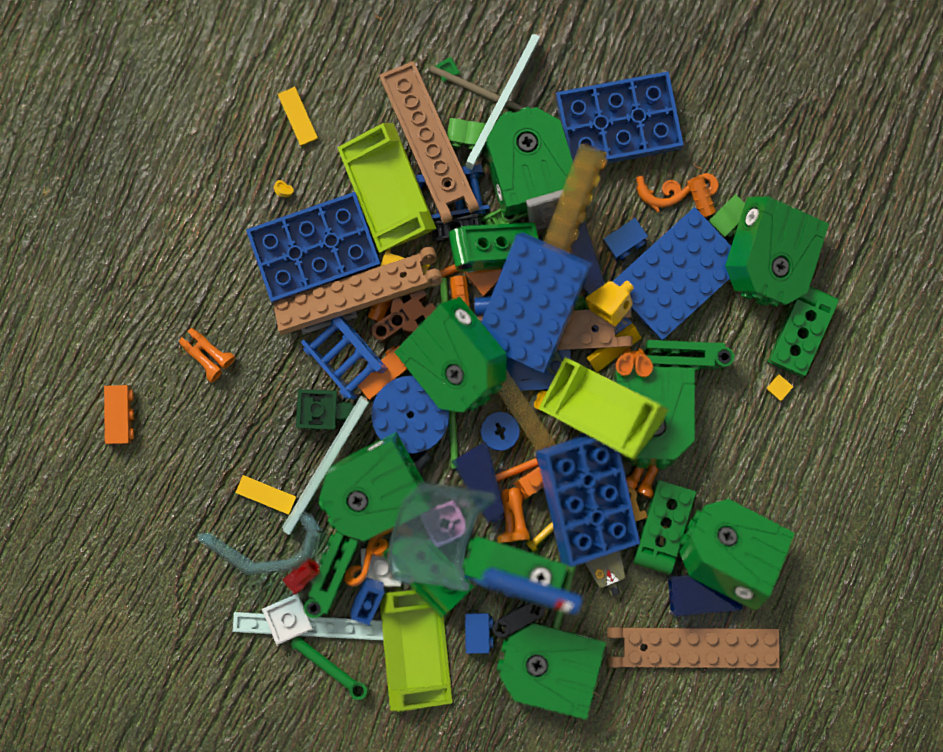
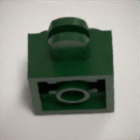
M298 389L296 428L336 431L337 420L346 421L354 405L350 402H338L337 391Z

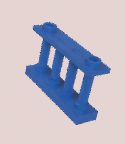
M475 165L472 171L462 167L466 178L468 177V180L471 181L472 192L477 200L479 210L470 213L468 208L464 209L461 199L455 202L456 211H450L451 216L456 218L476 213H482L484 216L486 212H489V205H482L478 183L479 175L483 173L482 165ZM422 174L415 175L422 192L423 185H426ZM439 212L438 214L431 215L433 222L441 220Z
M343 316L331 319V325L312 343L304 339L301 343L304 345L303 350L310 357L313 356L339 386L341 395L346 399L355 400L357 396L353 390L372 372L383 374L388 368ZM336 330H341L344 334L342 336L343 339L323 357L317 348ZM348 344H353L356 348L355 353L335 371L329 362ZM360 358H365L368 362L367 367L347 385L341 376Z

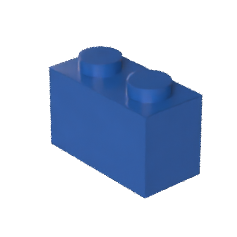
M636 218L605 237L602 242L614 260L617 258L622 260L630 254L629 250L632 248L639 249L645 245L646 242L644 240L648 236Z
M369 577L365 578L350 609L352 620L370 625L384 594L383 582Z
M465 613L466 653H489V648H493V637H489V629H493V617H489V613Z

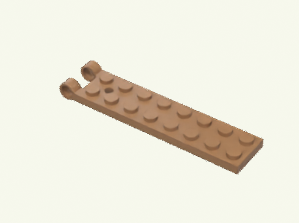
M412 61L380 74V81L443 224L453 220L447 205L463 198L470 213L479 210L477 200L415 62ZM450 182L451 186L447 188L444 186V183Z
M426 247L421 250L420 254L328 283L273 303L280 335L441 284L443 280L440 270L430 269L424 275L422 268L423 265L436 262L435 249Z
M631 308L623 318H631ZM575 310L571 314L557 350L632 347L633 340L632 336L615 337V327L590 310ZM477 316V318L482 321L483 316ZM597 325L599 327L598 332H592V326Z
M607 627L608 638H624V657H607V667L779 668V629ZM642 644L647 645L646 651H641L640 646Z

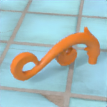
M709 173L702 174L704 180H708L710 183L708 188L710 196L714 195L719 187L717 178ZM636 177L638 185L636 188L640 198L658 213L660 212L659 208L670 207L679 203L690 192L688 185L681 190L677 181L668 180L663 183L662 192L664 195L669 196V191L672 190L674 195L666 199L657 198L652 195L654 191L649 190L648 186L645 185L644 177Z
M402 522L371 537L365 551L363 571L359 565L348 568L344 575L345 582L353 587L363 583L369 571L372 555L381 557L390 546L387 540L382 539L386 534L400 532L411 535L413 529L407 523ZM362 571L357 578H353L356 572Z

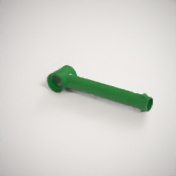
M295 637L290 644L293 650H298L347 688L353 699L361 700L367 696L369 689L366 683L354 680L306 643L303 637ZM356 685L363 687L364 693L362 696H357L354 693Z

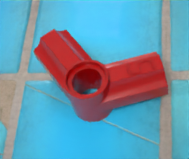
M309 559L297 570L294 569L282 581L295 595L307 585V582L320 573L319 565L316 561Z

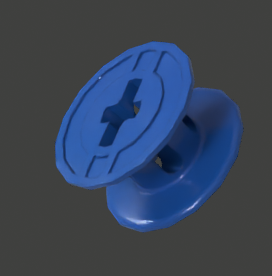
M497 412L492 413L485 419L482 424L481 436L486 446L492 450L504 451L514 446L518 440L520 430L513 416L508 413ZM498 423L501 429H505L503 432L505 439L501 440L500 435L495 434L497 431L496 424Z

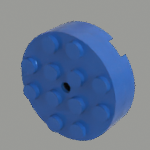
M405 376L392 380L379 391L372 407V423L380 439L397 431L408 453L418 454L431 449L442 439L449 423V410L439 409L414 376ZM412 412L414 416L413 418H408L407 414Z

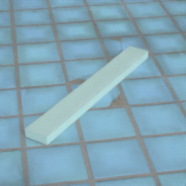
M534 34L530 38L467 159V169L473 170L485 146L486 139L501 116L538 44L540 36Z
M360 396L284 523L283 532L291 534L367 407L368 400L365 397Z
M234 612L233 632L272 634L264 614ZM308 617L313 630L300 635L383 640L381 620H372L370 625H366L348 618Z

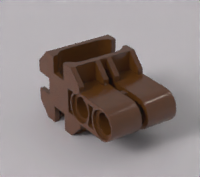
M423 289L409 293L408 297L410 300L403 304L399 297L393 299L391 314L373 326L372 333L377 342L386 343L401 332L411 335L419 327L417 323L423 319L425 321L436 309L433 303L425 308L422 306L421 303L427 300V294ZM395 319L403 320L399 326L393 325V321ZM380 329L387 331L383 337L377 336V332Z

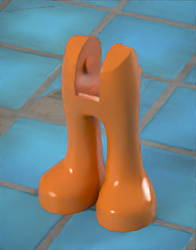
M190 328L187 332L198 342L192 347L187 340L181 337L179 343L188 354L204 367L207 380L213 383L221 376L223 371L201 352V349L205 350L223 369L228 368L234 362L236 356L232 353L221 352L200 332Z
M626 348L623 355L616 362V370L620 375L631 373L633 365L637 374L642 377L648 376L653 369L651 360L642 349L631 351V348Z
M637 465L635 466L632 473L625 477L627 487L636 489L644 469L637 468ZM656 466L649 467L648 472L636 491L649 499H652L654 496L652 483L659 471Z
M513 487L501 492V505L506 528L505 532L498 536V543L530 540V533L526 528L523 514V495L519 488Z

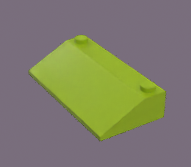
M382 123L337 147L379 253L419 238L436 229L394 123Z
M566 357L562 361L539 407L545 413L633 459L660 427L668 411L667 408Z
M415 590L384 593L380 601L390 711H405L452 704L444 616L441 618Z

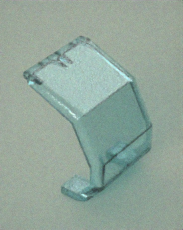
M427 483L418 485L402 500L391 534L388 551L389 579L393 582L408 584L420 582L444 585L449 589L468 591L470 583L464 581V570L461 569L465 549L477 515L494 502L495 495L490 492Z
M304 513L299 518L308 533L302 550L288 560L262 563L253 562L216 538L213 533H200L198 538L201 543L242 573L252 575L297 569L303 563L316 556L323 531L312 514Z

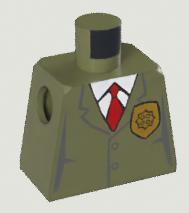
M620 550L584 562L599 588L607 586L611 596L622 592L618 581L625 579Z

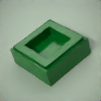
M452 57L435 65L438 69H442L452 75L457 76L460 74ZM441 77L443 83L448 81L447 78Z

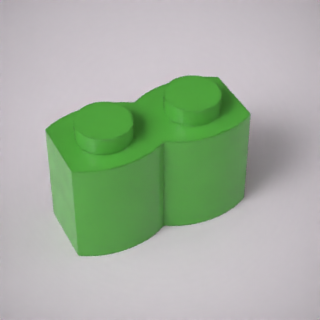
M450 118L447 136L452 147L461 148V146H467L468 150L472 151L486 124Z
M735 194L708 222L723 238L726 235L730 238L737 230L735 226L739 223L741 214L744 213L742 211L745 203Z

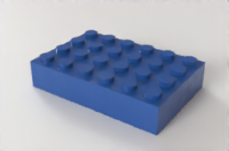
M669 71L556 92L555 100L559 120L564 130L575 170L681 150L684 145Z
M355 192L246 229L272 304L310 289L380 267V262Z
M694 207L612 282L621 286L625 281H628L633 285L634 290L629 293L633 303L631 312L657 340L662 341L730 279L725 264L731 245Z
M521 232L516 235L481 321L506 352V356L543 373L549 369L592 267V263L526 233Z
M586 435L536 451L561 563L572 567L640 544L621 455L618 450Z

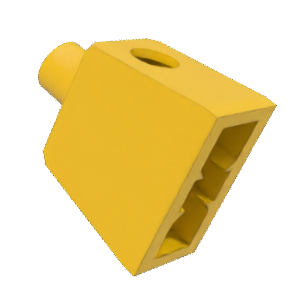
M612 281L607 282L586 297L588 308L591 312L616 327L632 307L633 303L629 293L634 290V287L628 281H625L621 286L616 285Z

